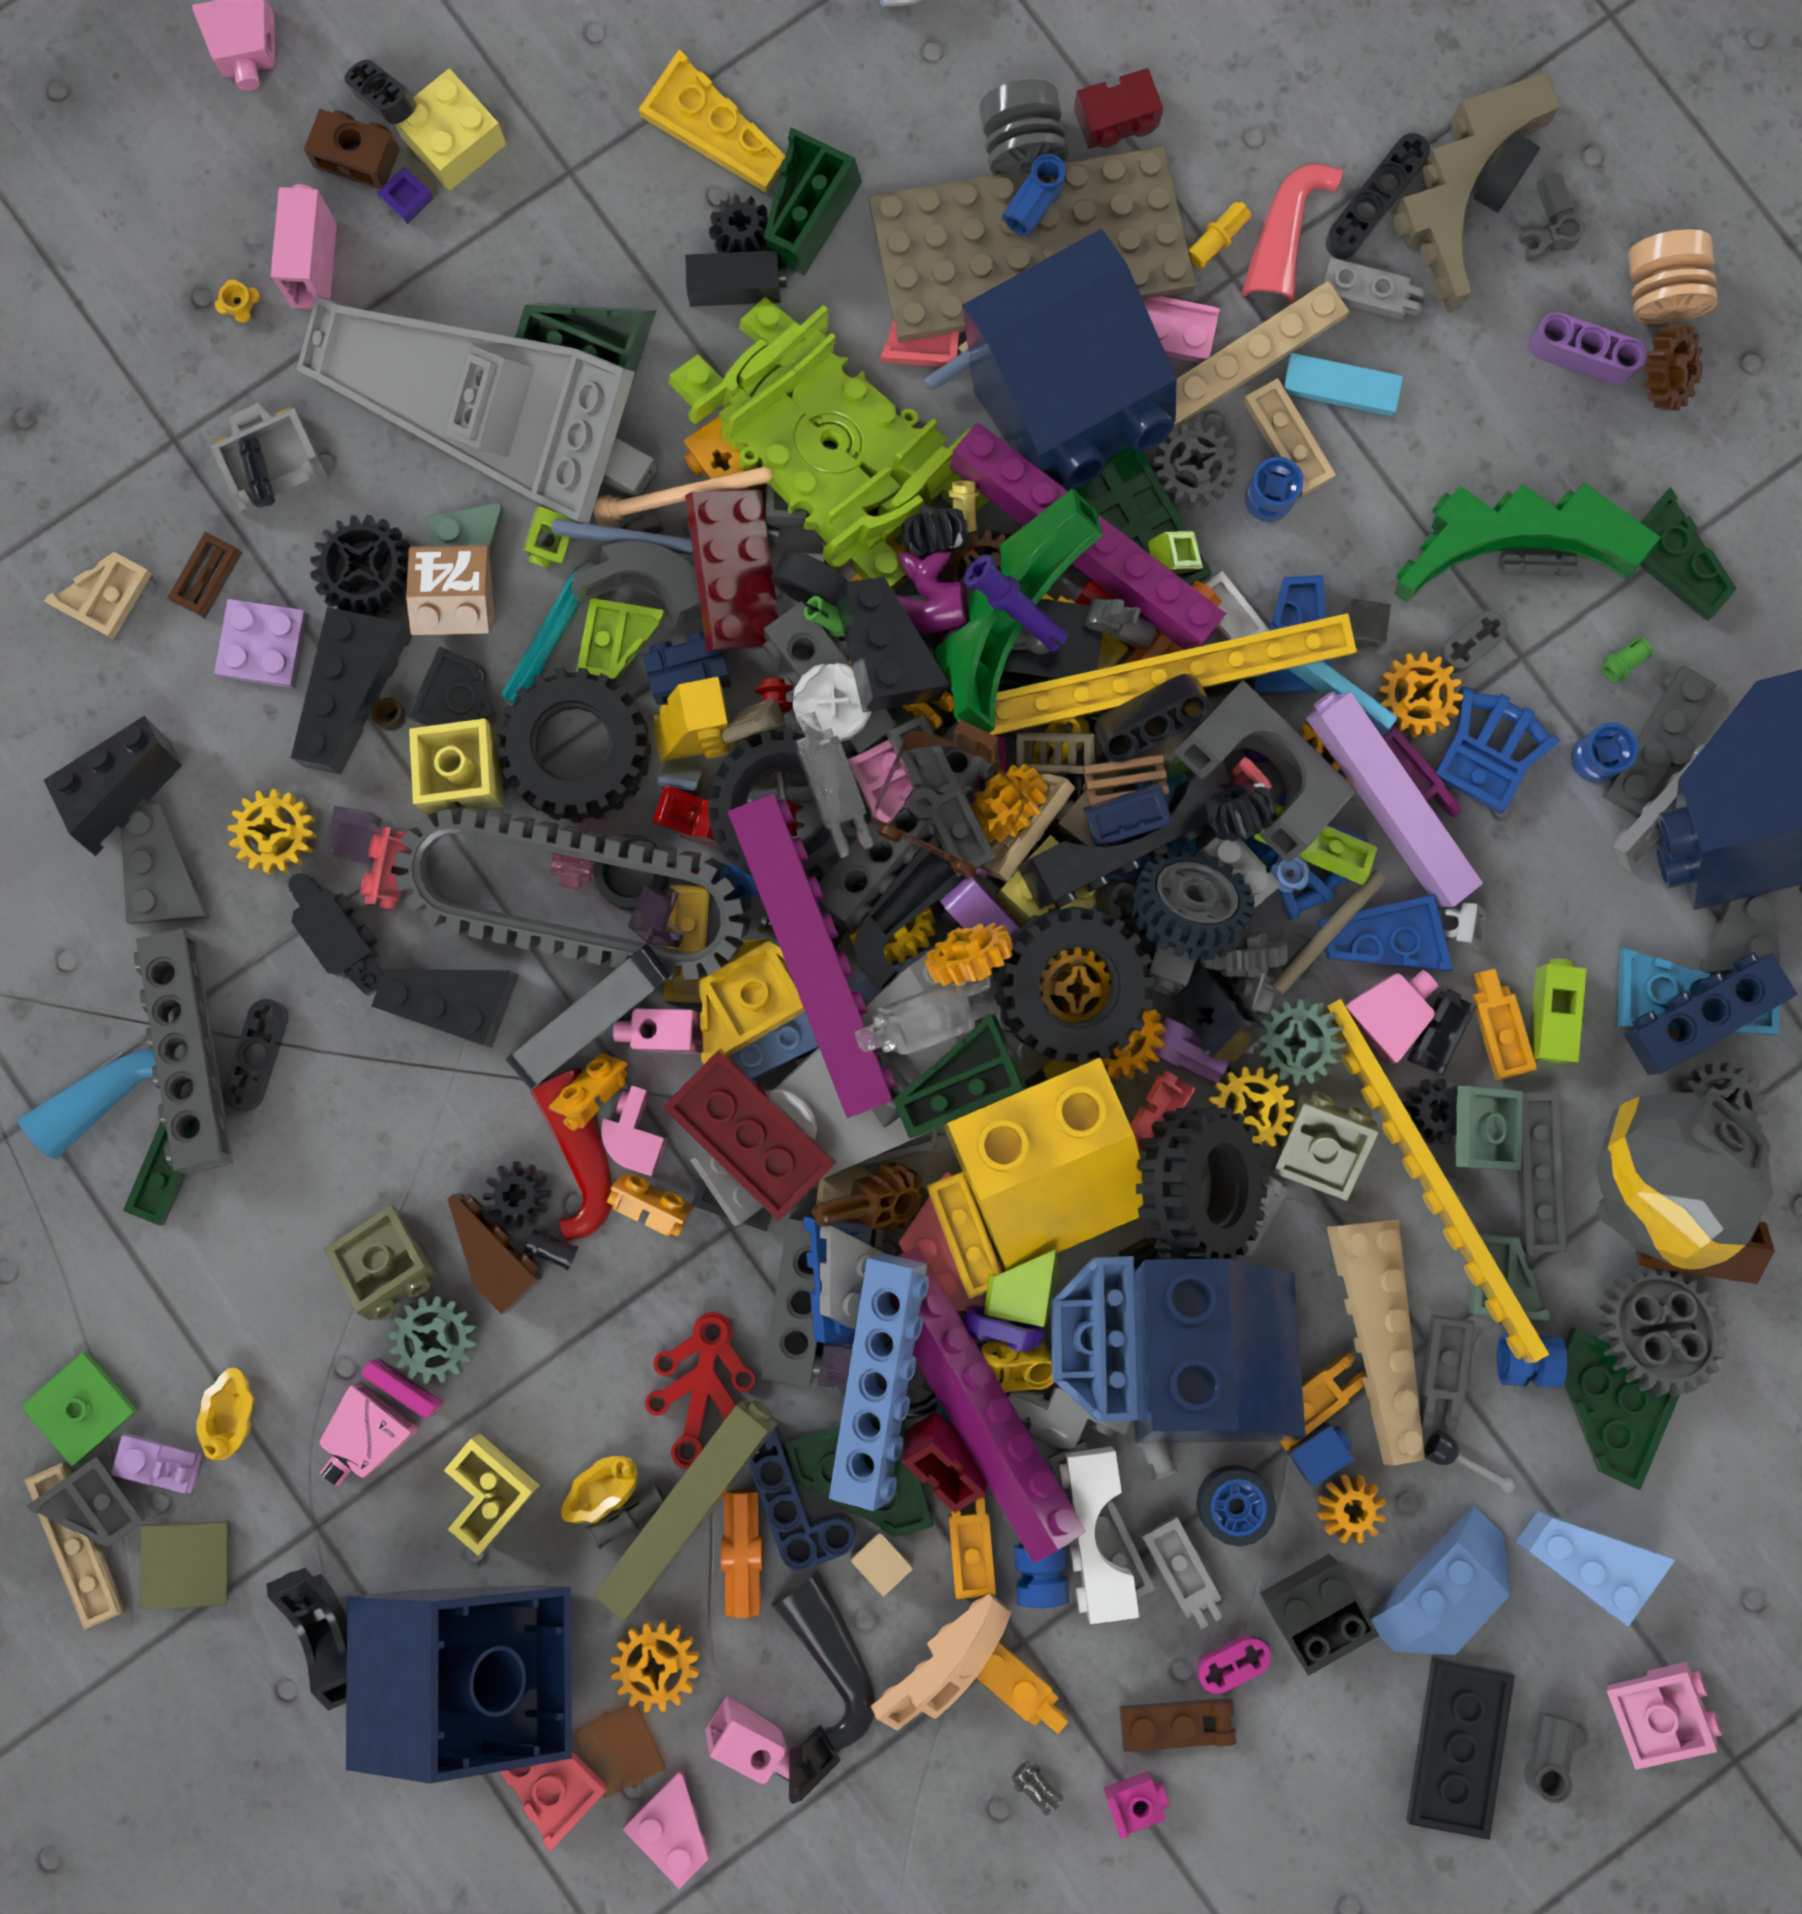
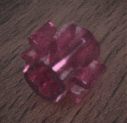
M553 853L550 872L551 875L560 877L559 886L577 889L581 887V881L591 882L594 861Z

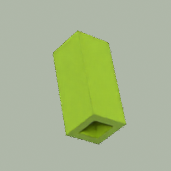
M1549 959V964L1536 967L1529 1038L1535 1061L1565 1065L1579 1063L1587 968L1573 967V960Z

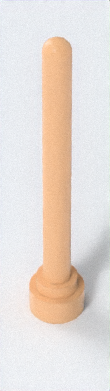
M761 467L622 500L610 494L600 496L596 499L593 513L598 525L606 527L618 525L619 520L625 518V515L686 501L685 495L690 492L732 491L767 483L772 479V471L767 467Z

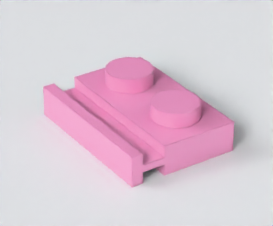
M1164 296L1148 298L1147 301H1144L1167 357L1197 364L1210 358L1220 308Z

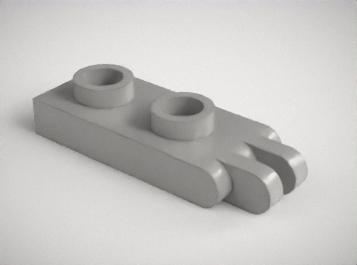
M1334 258L1329 259L1322 283L1324 284L1329 281L1346 306L1396 319H1403L1405 314L1420 315L1423 305L1418 302L1424 301L1426 295L1424 289L1412 286L1413 280L1409 277Z
M1175 1515L1142 1533L1141 1536L1186 1619L1194 1616L1201 1630L1208 1627V1623L1201 1612L1202 1610L1208 1608L1215 1622L1222 1619L1223 1617L1215 1604L1222 1599L1178 1517Z

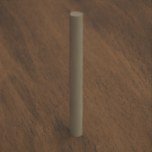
M1374 870L1369 875L1365 883L1360 885L1270 985L1274 991L1281 996L1284 995L1384 884L1386 878L1383 874Z

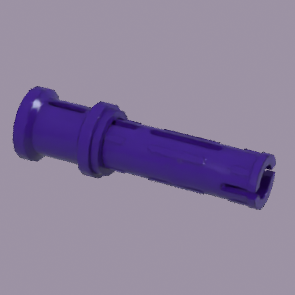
M984 555L974 561L964 577V583L969 588H977L988 598V604L992 608L1004 609L1041 641L1048 650L1056 651L1060 648L1053 641L1054 637L1062 645L1065 643L1068 632L1019 591L1020 586L1014 577L1005 576L995 567V560L989 555Z

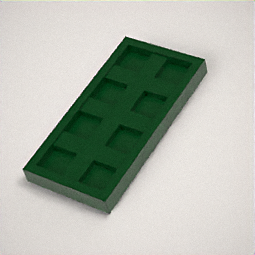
M1132 446L1107 459L1104 470L1095 480L1081 488L1074 489L1098 512L1099 516L1149 554L1148 542L1164 532L1188 531L1144 454L1135 451ZM1201 553L1202 569L1177 574L1190 586L1196 580L1202 582L1212 574Z

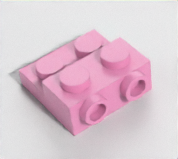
M1688 1661L1648 1670L1645 1677L1607 1685V1694L1636 1770L1717 1752L1716 1737L1722 1736L1721 1727L1715 1711L1706 1712L1701 1697L1707 1696L1704 1680L1700 1671L1691 1672Z

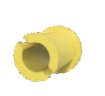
M956 481L952 483V489L949 490V497L953 498V508L963 511L969 532L976 531L978 529L976 524V497L980 494L979 489H976V484L973 481Z

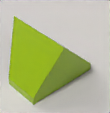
M1056 1249L999 1275L990 1274L984 1313L992 1317L1044 1327L1051 1317L1050 1298L1057 1293L1060 1274Z

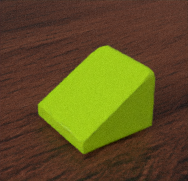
M1194 531L1164 532L1148 542L1150 555L1176 575L1203 568Z

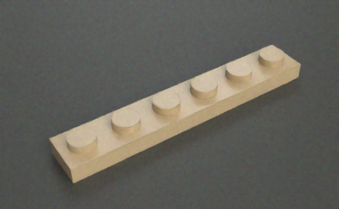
M1329 281L1325 282L1177 378L1176 422H1174L1172 430L1345 319L1350 311Z

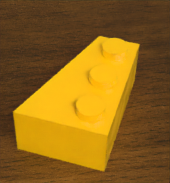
M718 677L678 684L667 698L668 704L661 705L659 708L660 714L654 715L651 718L660 763L705 754L706 758H717L727 755L728 749L736 748L735 742H724L722 733L731 721L727 702Z

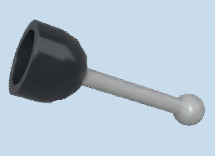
M1436 1430L1428 1439L1424 1448L1425 1458L1438 1465H1448L1456 1461L1499 1484L1505 1493H1512L1516 1490L1517 1485L1513 1478H1502L1460 1455L1457 1441L1449 1434Z

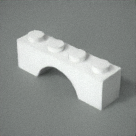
M1110 1446L1064 1453L1066 1464H1059L1062 1489H1069L1071 1505L1087 1531L1076 1538L1077 1546L1070 1547L1073 1571H1081L1083 1587L1076 1588L1079 1613L1086 1612L1090 1624L1139 1618L1133 1574L1129 1568L1116 1565L1107 1560L1099 1552L1095 1541V1525L1100 1511L1107 1502L1122 1493L1116 1451Z

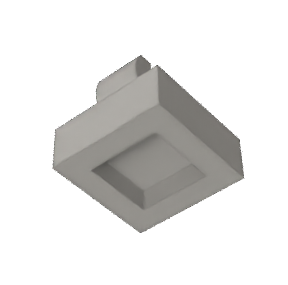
M1462 903L1461 911L1455 908L1446 909L1445 915L1453 919L1458 918L1459 924L1454 930H1443L1445 937L1450 940H1456L1466 948L1483 950L1488 911L1479 904Z

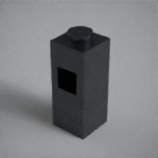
M777 250L685 255L686 287L690 307L758 304L764 297L768 298L772 303H781L780 289L787 288L786 264L779 265Z

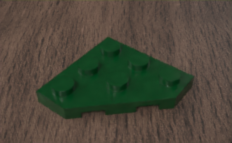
M1571 1327L1565 1341L1567 1374L1564 1386L1597 1470L1640 1490L1680 1395L1671 1397L1668 1392L1661 1396H1655L1653 1387L1642 1392L1639 1388V1378L1627 1383L1625 1379L1628 1370L1625 1367L1616 1371L1613 1369L1614 1364L1618 1360L1616 1355H1604V1352L1611 1345Z
M872 1414L871 1423L874 1428L880 1431V1421L876 1415ZM904 1420L902 1421L900 1436L903 1438V1445L905 1430L907 1429ZM840 1424L788 1438L784 1441L795 1482L808 1489L811 1488L829 1498ZM903 1449L899 1459L895 1462L893 1476L897 1478V1487L889 1503L875 1511H870L831 1499L832 1503L857 1517L861 1516L881 1527L880 1530L893 1537L930 1528L934 1525L922 1482L902 1463ZM865 1453L864 1460L866 1465L874 1470L872 1458Z

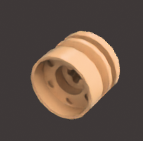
M1693 229L1673 230L1645 238L1633 245L1629 250L1630 278L1633 283H1636L1631 291L1632 299L1635 302L1633 305V316L1636 321L1653 325L1678 323L1702 316L1713 310L1718 304V295L1716 288H1714L1716 286V277L1714 273L1710 272L1715 264L1711 234Z

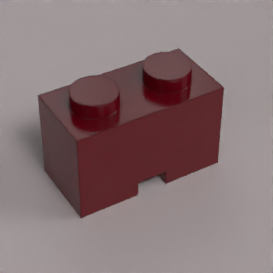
M1149 68L1120 76V84L1110 88L1107 87L1105 81L1077 90L1074 111L1088 150L1098 146L1100 148L1111 147L1121 139L1132 135L1142 137L1159 127L1163 106Z
M937 1411L905 1430L902 1463L921 1482L928 1481L934 1487V1494L954 1513L986 1495L987 1483L957 1431Z

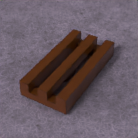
M204 532L167 598L171 602L205 619L242 552L238 548ZM211 546H216L206 566L202 568L198 575V580L187 599L183 598ZM225 552H227L226 555L224 556V558H223L221 564L219 565L217 571L215 572L213 578L211 579V581H210L208 587L206 588L204 594L202 595L200 601L198 602V604H196L197 601L199 600L201 594L203 593L205 587L207 586V584H208L210 578L212 577L214 571L216 570L218 564L220 563V561H221L223 555L225 554Z

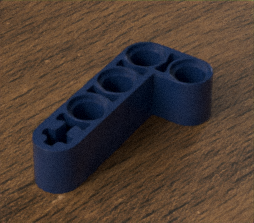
M777 1426L765 1441L767 1450L775 1446L777 1451H768L759 1458L754 1456L748 1464L784 1564L793 1570H805L848 1553L855 1542V1524L850 1517L841 1513L830 1514L814 1521L810 1520L800 1488L794 1480L788 1455ZM762 1447L758 1450L756 1454H759L761 1452ZM770 1461L777 1462L783 1468V1477L778 1481L767 1480L762 1474L761 1468L763 1464ZM782 1500L791 1501L797 1508V1514L791 1519H782L775 1512V1505ZM833 1525H841L847 1529L849 1537L841 1544L832 1543L826 1536L828 1528ZM795 1539L805 1540L809 1544L811 1552L803 1558L794 1557L789 1551L788 1545Z

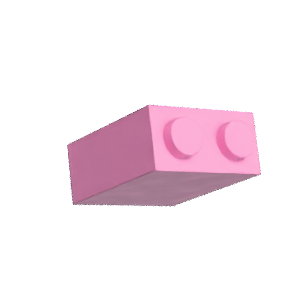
M303 184L293 185L292 188L279 187L270 277L291 308L313 309L316 296L327 299L331 298L337 222L318 189Z

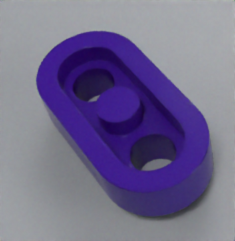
M969 1306L966 1309L963 1323L970 1330V1335L976 1339L989 1341L994 1338L1008 1342L1010 1348L1021 1352H1030L1032 1348L1041 1345L1044 1327L988 1316L984 1313V1306Z

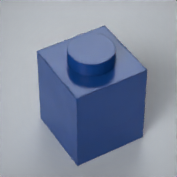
M1325 1422L1286 1451L1305 1481L1313 1487L1353 1461V1458L1347 1451V1449L1352 1447V1444L1339 1426L1333 1429L1331 1425Z

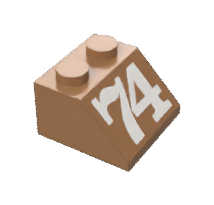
M488 545L415 546L409 548L406 600L411 635L489 634L496 621Z

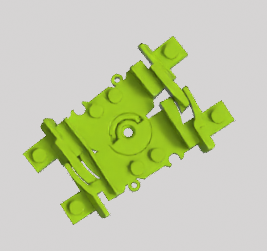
M764 297L740 319L739 329L756 343L737 359L730 370L726 372L724 379L697 354L671 373L668 383L692 407L689 410L688 418L694 425L721 405L724 407L718 413L722 424L721 437L734 450L741 451L738 460L739 467L743 471L756 469L758 464L760 467H767L772 471V479L767 483L788 503L789 514H792L796 509H805L809 512L810 516L805 519L803 528L814 530L827 543L822 556L831 567L839 569L851 561V568L862 579L885 577L893 590L908 578V575L897 557L898 554L888 544L903 533L902 524L908 517L919 514L923 503L931 507L941 497L953 507V498L949 497L952 483L965 481L950 469L953 450L972 428L969 427L947 449L943 444L948 438L936 429L938 421L935 418L931 419L922 429L916 428L919 418L916 411L908 408L902 410L900 416L897 415L895 404L865 380L864 371H861L855 377L847 376L843 372L846 369L848 358L837 357L832 353L836 336L833 333L827 336L829 309L826 306L822 305L800 326L768 298ZM825 441H832L836 444L837 448L834 450L824 447L823 443ZM982 493L976 497V514L990 501ZM880 506L876 517L868 515L873 509Z

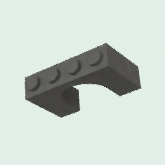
M1244 680L1212 710L1208 717L1174 751L1201 779L1206 777L1233 750L1249 749L1267 757L1278 768L1284 779L1286 801L1282 810L1274 819L1273 825L1265 829L1259 836L1287 863L1312 844L1357 791Z

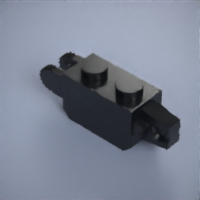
M296 873V875H292V878H289L290 881L287 882L289 883L288 888H290V892H293L292 896L300 907L293 911L291 923L327 973L337 977L349 978L367 996L375 993L383 972L376 960L380 954L374 947L378 940L365 924L361 926L357 924L351 915L356 910L342 892L337 895L327 888L323 890L314 878H310L306 874Z

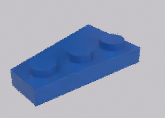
M1323 575L1284 577L1273 613L1270 631L1326 618ZM1330 660L1323 661L1330 666ZM1289 669L1257 676L1254 689L1259 696L1318 692Z
M1435 895L1358 911L1324 949L1326 959L1446 972L1453 971ZM1331 918L1318 921L1319 931Z
M803 1217L804 1229L810 1232L812 1251L807 1252L808 1267L813 1268L815 1288L810 1293L814 1340L822 1343L853 1345L856 1329L846 1327L820 1315V1293L822 1291L820 1263L827 1262V1239L820 1238L821 1226L815 1223V1218ZM843 1221L827 1225L835 1227L870 1245L872 1228L866 1224Z

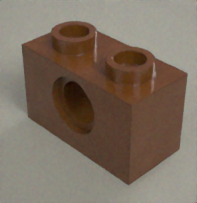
M319 109L304 151L314 168L381 189L388 182L399 153V148L391 131L379 123L370 122L368 125L356 121L351 115L343 111L335 110L332 113ZM360 143L356 149L347 150L351 144Z

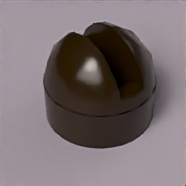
M386 697L377 701L373 706L372 719L381 729L396 731L405 724L406 712L396 699Z

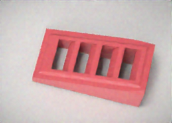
M1246 757L1229 773L1234 784L1241 785L1251 781L1253 783H1264L1268 790L1272 788L1270 781Z

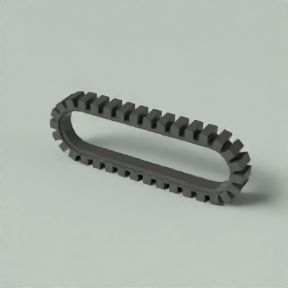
M463 806L443 809L428 814L416 821L415 823L418 827L408 829L400 841L408 848L396 852L395 866L409 869L408 873L395 877L399 891L410 888L414 890V893L405 899L404 902L412 912L426 908L421 920L433 927L446 922L445 932L461 934L469 930L468 937L484 939L492 935V942L508 944L516 940L515 947L531 949L540 944L539 952L555 954L564 948L562 957L577 960L587 954L586 962L600 965L610 959L612 952L610 967L617 968L646 944L458 904L446 899L435 889L431 881L428 859L432 847L442 836L449 833H461L683 879L705 887L714 896L720 909L721 926L716 939L707 948L700 951H681L648 944L673 973L668 978L670 980L679 976L681 970H683L684 980L699 979L706 973L708 975L712 974L737 955L744 945V942L738 938L741 939L749 933L751 919L737 916V914H742L750 909L748 896L744 894L733 897L731 894L742 883L734 872L720 880L719 876L725 865L714 858L705 861L702 867L699 868L701 853L686 850L678 854V860L675 863L677 848L660 846L654 849L653 858H651L654 843L639 840L630 844L629 847L630 838L613 836L606 839L605 842L606 833L590 831L582 834L581 828L566 826L558 829L559 824L543 821L535 824V819L520 816L511 819L512 814L499 811L488 814V809L479 807L463 809Z

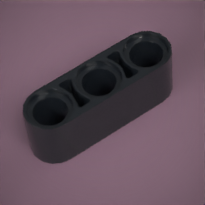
M1181 674L1103 714L1095 723L1094 730L1105 756L1113 762H1124L1201 723L1210 714L1211 703L1196 676Z

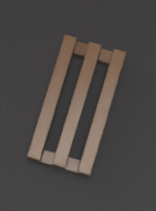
M1163 754L1130 759L1124 762H1108L1084 766L1083 773L1089 806L1133 792L1127 791L1096 796L1095 790L1157 781V784L1160 783L1164 795L1168 796L1169 787L1166 783L1167 776L1163 765ZM1155 767L1154 772L1093 781V776Z

